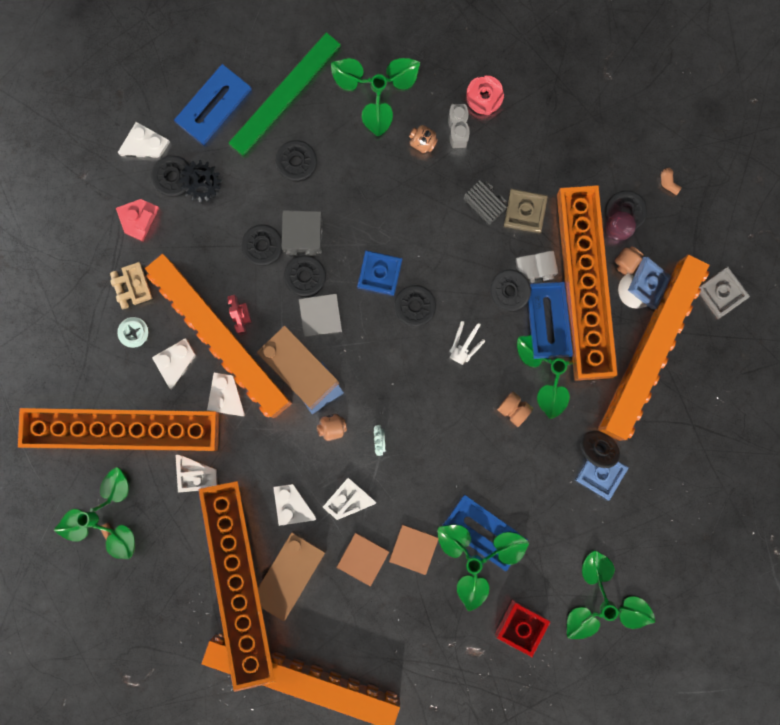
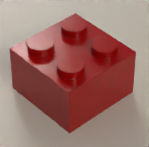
M512 600L495 632V636L506 644L533 657L550 621L537 612Z

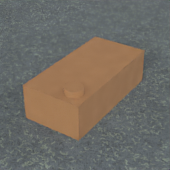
M285 326L257 351L258 355L311 410L340 384Z
M293 531L258 588L261 608L280 620L285 621L326 550Z

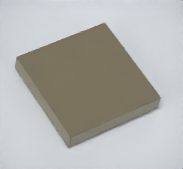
M511 189L504 227L541 233L548 196Z

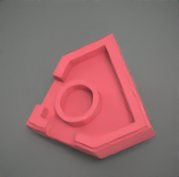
M142 199L117 207L116 210L124 233L144 241L159 207Z
M235 295L228 296V303L231 304L229 313L233 322H236V325H234L236 332L239 335L247 334L245 324L252 323L246 303L239 305L238 298Z

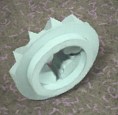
M130 317L119 325L118 338L125 346L135 348L142 346L147 341L149 331L147 324L142 319ZM130 326L135 330L139 329L136 333L137 338L128 336L131 333Z
M381 425L374 427V445L377 456H382L383 452H385L384 428L381 429Z

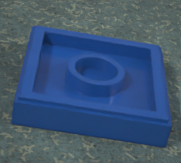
M365 250L357 288L394 296L403 258Z

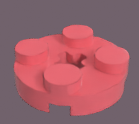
M492 76L473 79L466 92V102L470 108L484 115H490L501 106L504 98L501 83ZM488 91L489 98L483 99L480 93Z

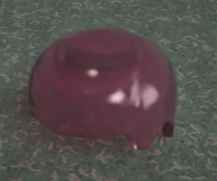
M621 211L610 216L605 225L607 235L613 240L620 241L630 238L636 228L634 217L628 212Z

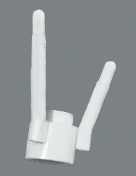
M461 321L454 344L449 351L452 353L450 358L463 365L485 343V339H482L470 352L467 350L468 345L481 325L480 323H477L463 347L459 345L457 348L464 326V321Z

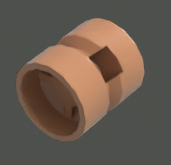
M512 391L497 410L505 417L509 416L510 421L519 427L534 408L526 401L521 402V397Z

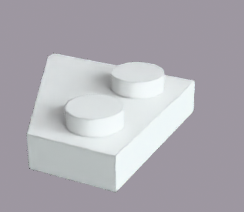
M136 122L118 154L121 156L136 155L137 157L150 156L152 158H161L170 141Z
M185 338L152 358L168 387L172 390L196 354Z
M214 373L208 411L245 416L236 382L233 379L234 376Z
M176 455L178 492L199 491L198 489L218 485L217 469L182 455Z
M347 478L323 508L338 520L372 506L376 501L351 479Z
M294 484L274 487L279 526L316 520V516L312 513Z

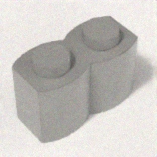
M453 104L450 107L448 123L451 129L449 140L452 148H466L470 130L467 124L468 109L465 104Z
M554 251L515 259L517 271L525 275L530 284L535 283V279L543 278V281L552 280L558 274Z

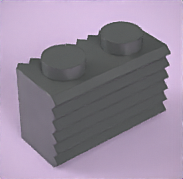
M480 180L464 195V200L490 225L506 210L507 202L501 195L497 196L493 192L494 189L490 183Z

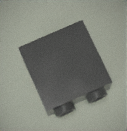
M283 211V252H286L287 255L305 253V255L309 256L321 253V211Z

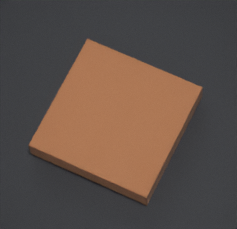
M402 524L389 562L426 575L438 542V537Z
M355 533L337 568L371 586L389 551Z

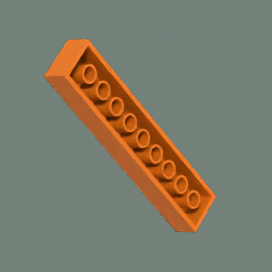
M599 186L560 188L557 193L573 349L574 381L614 378L617 376Z
M161 254L145 268L148 272L146 275L148 279L157 287H161L159 292L166 299L174 302L171 306L178 314L185 315L186 318L183 320L194 331H198L196 335L203 343L211 346L209 351L218 359L221 358L223 360L221 365L227 372L235 374L236 377L233 379L240 387H246L248 390L246 394L253 402H258L261 405L259 409L266 417L276 418L292 404L170 259Z
M690 255L677 262L660 303L653 312L597 431L603 432L618 441L627 440L632 437L635 431L633 426L636 420L639 421L643 414L641 409L644 403H648L652 393L650 390L659 381L660 375L658 373L667 364L668 358L666 356L669 350L672 351L676 345V340L674 339L677 333L680 334L684 328L685 323H683V320L692 311L693 306L691 303L700 294L701 289L699 286L709 275V271H707L709 264Z
M20 408L18 448L218 451L219 412Z
M238 481L198 489L233 690L235 692L274 683L275 678Z
M224 633L215 634L208 643L201 664L231 674ZM270 653L275 682L262 686L374 725H395L400 710V698L397 697L396 693L391 691L384 693L379 691V688L374 685L368 684L364 686L354 678L347 680L341 678L342 675L333 671L330 673L324 672L323 668L312 665L310 667L304 665L302 660L293 659L292 661L285 658L286 656L282 653Z

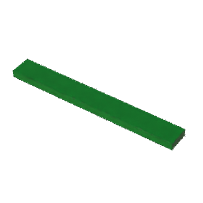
M326 32L230 140L229 145L244 157L341 47V44Z

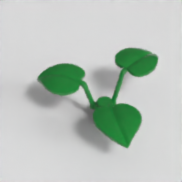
M351 58L333 61L331 63V71L335 82L344 90H355L358 82L371 83V89L377 93L376 104L371 103L365 106L362 111V121L373 134L380 136L387 131L393 119L390 105L386 103L379 105L380 92L385 89L387 82L393 81V85L398 89L405 90L410 88L416 81L420 62L409 58L393 60L386 68V73L390 78L377 74L373 78L360 79L363 76V67L359 61Z
M531 335L518 337V353L526 365L538 367L542 360L551 364V371L556 374L554 387L545 385L537 394L540 408L549 419H553L559 416L569 403L570 396L567 388L557 387L559 376L567 370V365L573 364V361H565L561 358L554 361L547 358L533 359Z
M116 467L103 479L100 485V495L108 499L106 502L95 508H90L89 512H83L79 509L68 511L54 528V531L63 538L75 542L85 539L90 527L110 532L111 535L106 539L107 552L117 559H130L135 550V536L132 530L125 525H119L115 531L98 525L99 516L95 513L97 510L110 504L112 500L114 502H121L127 497L129 483L122 470Z
M455 524L438 528V540L443 551L453 558L460 557L464 551L468 560L466 568L468 572L474 575V577L471 575L462 577L457 584L458 596L464 603L467 611L478 608L489 595L490 586L485 578H477V574L482 570L484 563L498 554L501 562L508 565L516 564L523 558L529 545L528 540L523 536L513 532H504L494 539V546L497 550L482 559L478 555H469L466 547L471 543V536L465 527Z
M593 551L586 557L582 566V575L588 584H599L604 598V602L600 605L601 612L591 614V611L586 607L574 608L567 618L566 635L569 639H584L594 635L600 628V622L595 616L613 621L619 615L622 624L630 629H637L655 623L652 609L640 597H627L624 600L623 606L616 608L612 601H608L602 582H608L612 579L615 568L612 561L598 551Z

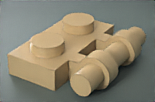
M140 262L121 268L123 276L119 277L117 271L110 273L112 278L111 284L112 287H115L116 299L122 309L129 307L128 299H132L134 305L153 299ZM125 282L129 290L126 293H124L122 284Z

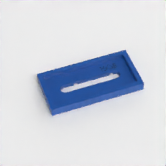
M222 64L174 121L202 145H205L252 89L246 82ZM224 86H229L227 93L203 119V122L196 123V118Z
M565 282L530 284L531 295L528 301L533 359L572 357L573 349ZM548 297L551 301L555 339L553 344H550L547 339L543 298Z
M463 495L442 525L456 524L465 527L471 536L469 546L485 557L497 549L491 541L465 524V517L472 518L496 536L504 532H513L521 535L466 495ZM498 554L489 559L504 571H507L511 566L501 562Z

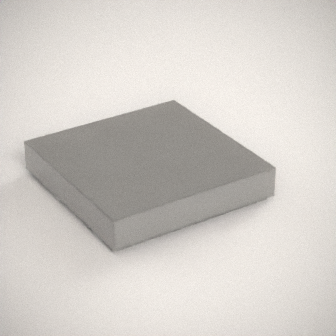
M728 266L699 286L701 289L700 296L717 319L750 297Z
M337 294L299 299L304 337L342 332Z

